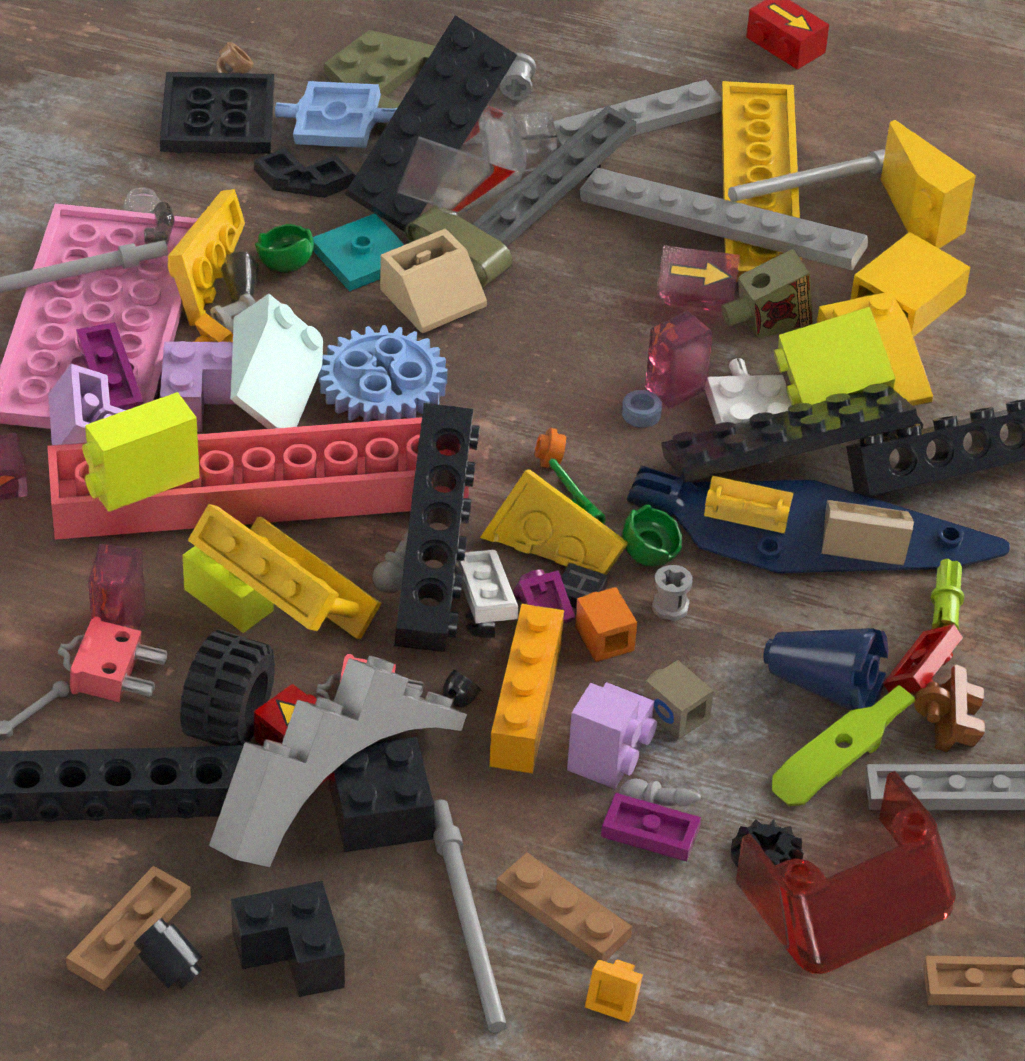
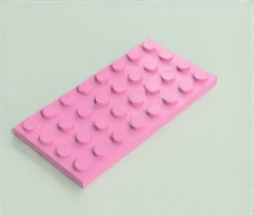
M55 203L33 270L118 251V246L132 243L135 246L165 240L169 255L198 218ZM168 255L140 261L139 266L123 269L122 266L26 288L0 366V424L51 429L48 393L70 364L86 368L77 342L76 329L113 322L116 323L143 399V404L158 399L161 388L164 342H174L183 310V303L175 278L170 275L168 270Z

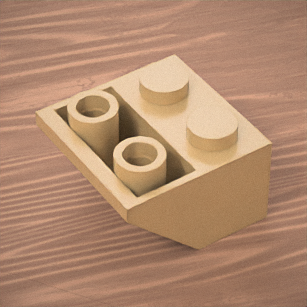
M446 228L381 254L380 290L422 334L487 306V299L467 249Z

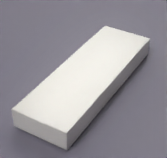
M496 550L465 552L464 561L456 560L457 573L463 574L462 587L475 623L518 619V604Z

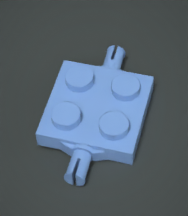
M308 81L305 94L297 104L276 103L275 116L276 118H296L297 122L293 132L295 144L366 148L371 129L377 122L389 123L397 108H377L381 96L379 84Z

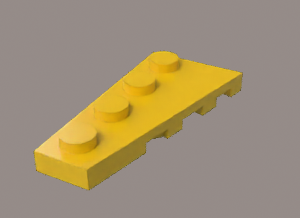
M235 189L220 191L167 256L168 270L170 275L175 278L190 326H195L194 323L206 313L203 310L205 304L213 303L217 293L215 287H213L216 278H223L227 269L226 255L233 254L245 225Z

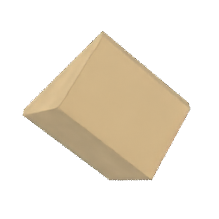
M827 500L821 554L904 566L914 521L908 511Z

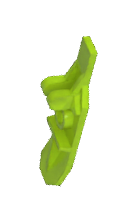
M898 685L872 707L850 710L791 756L772 775V792L788 807L805 805L825 784L835 776L839 778L843 770L867 751L869 753L876 751L881 744L887 725L899 713L915 702V698ZM841 742L849 743L851 746L847 748H840L837 746V744Z

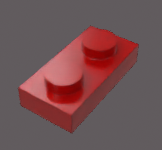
M953 624L923 631L883 682L888 692H891L900 685L908 693L916 695L919 690L926 688L929 682H933L932 677L941 666L951 660L953 657L952 651L963 638L956 626Z

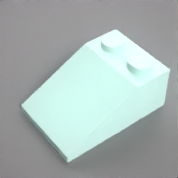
M267 294L234 317L230 399L267 429L297 427L322 367L323 338L317 329L305 324L294 314L288 305L281 304L270 294Z

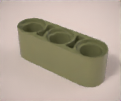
M433 206L406 226L405 232L409 243L446 228L467 249L481 287L486 286L512 266V255L501 241L442 206Z

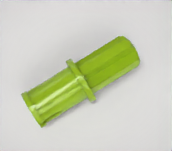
M944 559L937 568L936 588L931 592V601L934 604L931 629L954 624L959 631L960 606L964 603L965 596L961 591L962 566L958 561Z

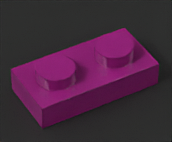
M615 793L602 824L601 837L687 862L700 830L701 817Z

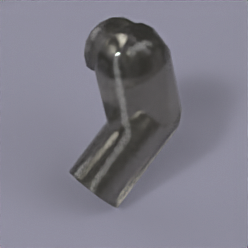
M160 202L155 205L153 210L156 227H147L143 230L144 244L165 240L167 245L169 242L175 218L171 206L166 202Z

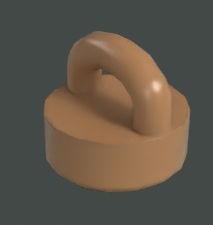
M227 42L219 51L220 56L216 62L218 73H229L225 68V63L234 69L231 73H249L254 67L251 58L232 42Z

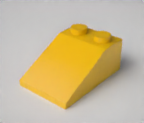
M893 120L889 123L881 182L907 232H911L933 246L941 248L966 232L976 175L898 121Z
M890 291L819 306L817 323L870 307L896 378L894 390L904 399L906 398L912 406L933 401V394L907 317Z

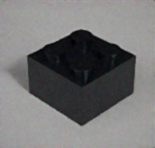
M417 737L374 742L352 755L329 774V787L344 852L433 839L434 801Z

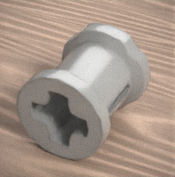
M516 53L517 57L500 83L502 94L508 96L511 100H523L532 92L531 78H533L536 72V64L530 56L524 53Z
M244 294L240 296L237 302L224 307L220 305L212 307L210 309L211 317L233 333L234 319L231 317L241 313L256 302L250 294Z
M679 565L663 566L655 574L654 581L658 591L654 596L652 610L661 619L680 620L688 613L689 599L687 598V592L692 587V575L686 568Z

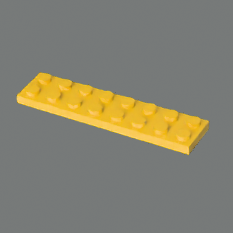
M722 81L723 199L731 201L728 197V189L730 187L798 172L794 85ZM798 187L736 201L737 203L800 218ZM724 238L725 272L733 276V278L727 279L725 282H738L740 275L783 253Z

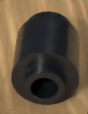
M160 918L134 942V945L141 951L138 956L167 988L176 983L182 989L202 971L197 964L203 957L202 954L174 923L169 926L163 918Z

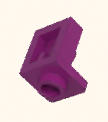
M538 569L520 577V581L512 591L516 601L521 600L522 604L564 610L563 624L572 622L575 615L559 570L545 574L543 569Z

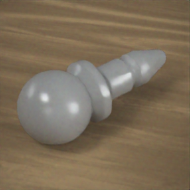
M408 531L403 537L404 540L396 548L395 553L387 552L385 555L386 561L379 563L373 571V583L382 592L392 593L401 589Z
M637 778L626 781L619 790V794L660 806H675L676 804L678 806H687L701 799L699 793L686 788H678L677 790L675 788H662L658 781H651L648 784L646 781Z

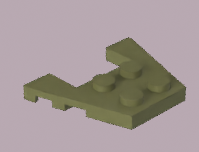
M369 30L324 63V74L332 82L379 84L381 96L377 108H398L400 103L386 96L418 73L436 46ZM377 122V128L383 132L388 123Z

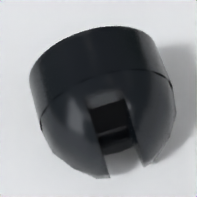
M469 609L465 617L474 620L471 609ZM474 622L466 625V629L475 637L495 638V622Z
M454 669L443 686V695L452 699L456 695L453 702L455 707L469 705L481 691L475 683Z

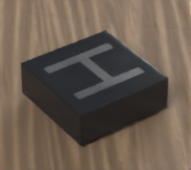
M569 563L561 579L571 607H577V598L593 592L604 591L607 587L608 575Z

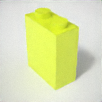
M870 307L780 334L778 341L779 349L773 350L780 373L787 371L791 385L786 386L791 405L797 403H809L812 405L826 401V398L833 394L845 393L852 395L864 392L865 387L873 384H885L894 389L896 378Z
M178 392L85 425L87 443L82 445L85 460L89 465V474L85 475L86 486L90 495L94 499L99 498L108 512L200 478L197 417Z

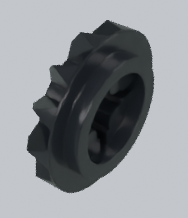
M755 819L750 827L740 826L736 837L732 839L731 856L733 862L741 872L753 879L765 882L781 881L796 873L802 864L804 855L802 838L793 835L791 826L785 828L777 826L774 819L769 824H761ZM771 843L776 844L775 852L767 850L759 854L760 844L765 847Z

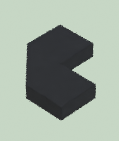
M286 148L254 160V171L275 191L325 198L347 189L356 176L336 155L304 167Z

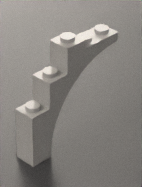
M370 655L366 663L349 658L334 702L321 697H317L315 704L297 700L282 744L265 739L263 747L247 742L244 743L209 846L235 860L270 867L285 832L303 803L322 781L348 758L380 739L406 730L437 727L461 731L467 714L451 708L453 700L440 694L428 691L426 699L419 697L421 690L408 686V678L392 672L394 664Z

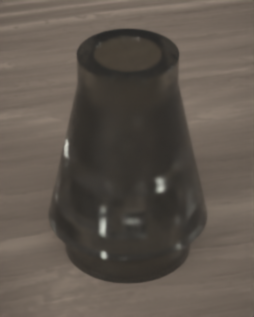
M247 252L229 254L221 266V273L231 298V304L239 301L240 296L244 294H250L254 299L259 265L254 260V257Z

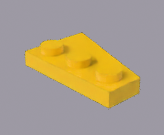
M526 470L480 537L491 542H499L514 547L515 550L527 554L532 553L553 560L555 563L564 566L572 563L605 575L608 574L628 544L626 540L531 470Z

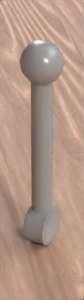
M57 681L53 685L52 691L10 721H0V739L10 738L13 735V728L55 698L67 696L70 690L68 683Z

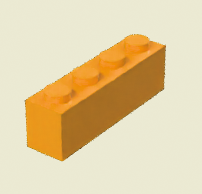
M521 604L491 731L489 767L533 774L562 645L564 610Z

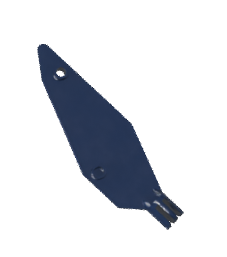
M646 466L640 467L627 496V502L632 505L643 507L648 504L651 508L665 511L671 517L676 518L699 549L775 573L937 569L944 559L958 561L963 567L1006 556L1010 550L1009 542L1003 538L816 480L741 481L793 493L785 534L704 516L705 503L711 482L690 481L685 483L679 476ZM827 500L908 511L914 521L904 566L821 554Z

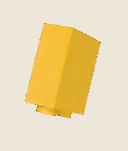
M909 232L854 275L850 300L890 291L906 315L914 337L965 296L971 267Z

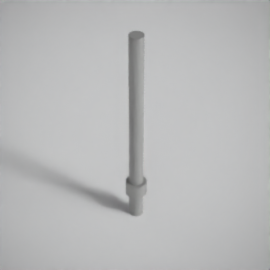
M885 150L869 152L867 157L730 187L728 189V197L731 201L736 202L863 172L880 173L882 172Z
M165 240L135 246L132 243L118 246V251L0 277V293L122 266L123 269L139 266L140 261L168 255Z
M436 800L434 801L436 831L433 834L438 854L444 858L488 1030L492 1033L501 1032L507 1027L461 855V850L464 846L459 828L453 825L448 802Z

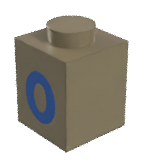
M677 660L664 669L654 671L648 677L645 683L644 697L654 700L652 717L679 740L710 719L714 690Z

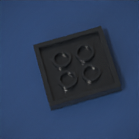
M166 72L160 152L270 154L275 88L274 74Z

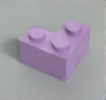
M164 342L160 398L178 392L197 417V432L203 431L204 404H236L230 399L233 342Z
M74 364L69 365L48 393L52 445L87 443L85 425L126 411L110 405L108 376L106 374Z
M607 682L604 687L590 683L571 714L567 770L616 789L623 775H631L639 758L638 750L641 745H649L655 734L657 721L652 719L654 700Z

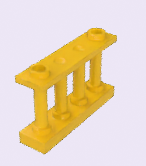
M208 504L188 539L190 543L309 630L318 631L325 617H327L353 637L361 640L382 604L263 517L258 516L251 529H249L220 507Z

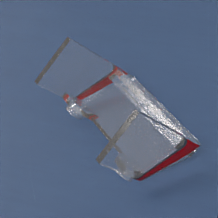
M487 105L460 150L418 137L398 187V193L436 205L445 213L457 215L459 212H466L519 184L525 170V162L517 119L507 112Z

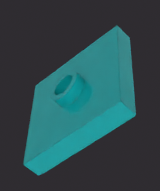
M375 213L313 237V252L349 292L380 280L381 254L404 245Z

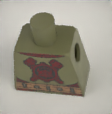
M789 250L740 275L738 278L740 298L721 305L723 317L729 327L746 321L755 337L759 338L812 325L813 311L810 273L795 250Z

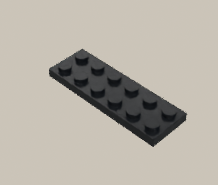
M455 15L351 182L345 195L405 232L406 226L421 215L517 57V54Z
M873 384L865 387L864 392L852 395L845 393L833 394L828 396L824 402L812 405L809 403H797L789 406L788 411L776 414L768 412L752 415L749 421L737 424L722 422L713 425L709 431L697 434L695 432L678 433L673 436V440L661 442L663 457L686 483L918 424L916 408L892 387L885 384Z

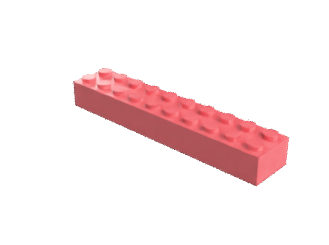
M422 417L197 434L199 479L110 512L107 511L100 499H94L87 489L85 475L89 474V465L85 460L82 445L86 443L47 446L54 538L57 540L194 529L208 504L220 507L243 525L254 524L258 516L271 523L411 511ZM448 449L439 451L441 454L446 456H452L456 454L455 452ZM437 486L434 488L435 490L441 493H447L452 491L450 488L446 486ZM465 486L463 498H468L469 486Z

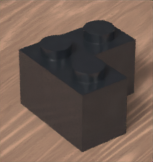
M323 881L231 899L232 934L242 969L288 960L299 997L345 988V953Z

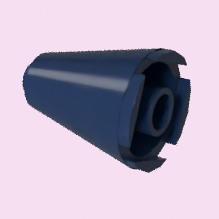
M874 628L778 632L774 639L767 641L763 658L764 663L768 664L771 674L848 710L872 707L877 703L881 695L886 672L879 671L880 657L888 659V641L884 631Z

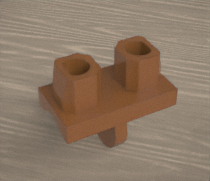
M955 664L951 668V678L947 682L940 685L937 682H929L926 688L916 693L914 697L915 710L924 717H927L929 722L935 723V749L948 752L955 742L974 747L983 737L985 721L967 715V713L975 715L981 708L984 700V688L967 682L965 667Z

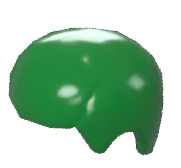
M284 224L273 227L267 233H259L258 242L254 245L260 261L271 271L289 273L299 270L309 261L314 249V240L310 229L293 224Z
M647 504L636 511L632 509L623 524L621 537L628 542L625 550L639 564L652 567L665 565L675 559L682 549V533L678 523L665 511L651 508Z

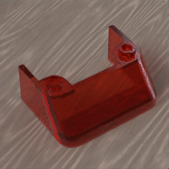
M896 771L887 774L879 821L899 846L826 878L817 866L804 859H791L775 866L751 834L742 837L736 883L803 970L815 974L833 971L946 919L954 909L956 890L937 823Z

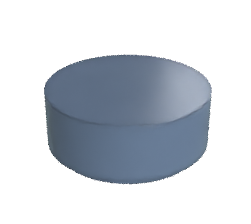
M636 390L624 397L622 417L628 424L642 428L655 425L661 418L662 401L656 394L646 390Z

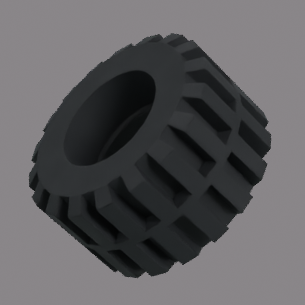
M223 630L213 631L207 637L191 663L182 691L180 722L185 735L218 746H244L245 742L248 743L254 735V711L269 701L273 688L275 661L271 646Z

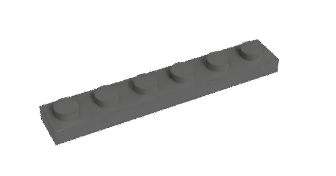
M607 105L472 225L508 247L636 133L637 122Z

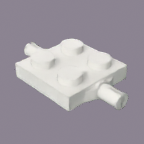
M736 358L729 363L732 376L707 377L704 389L716 424L722 422L737 424L749 421V418L754 414L763 412L776 414L788 411V407L791 406L783 375L750 376L747 372L745 361L739 358V362Z

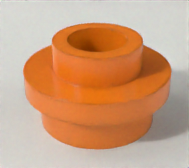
M548 428L545 435L539 434L534 455L536 458H540L541 467L549 468V460L552 458L559 465L561 464L566 447V436L557 433L555 428Z

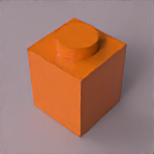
M616 587L577 598L575 628L595 662L635 651L637 621Z

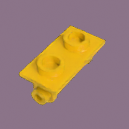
M712 475L705 503L704 516L785 534L793 493Z

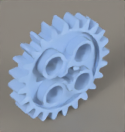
M382 325L379 333H374L369 326L366 327L365 335H360L352 330L351 340L338 337V346L328 345L327 355L322 357V367L319 372L320 393L326 394L327 405L335 404V412L337 414L348 410V420L350 421L358 416L363 417V422H368L372 419L381 421L401 419V417L416 418V412L423 413L424 403L439 405V396H445V387L447 385L445 357H440L439 347L430 348V339L426 338L417 341V332L415 331L404 336L402 335V327H398L394 333H388L386 325Z

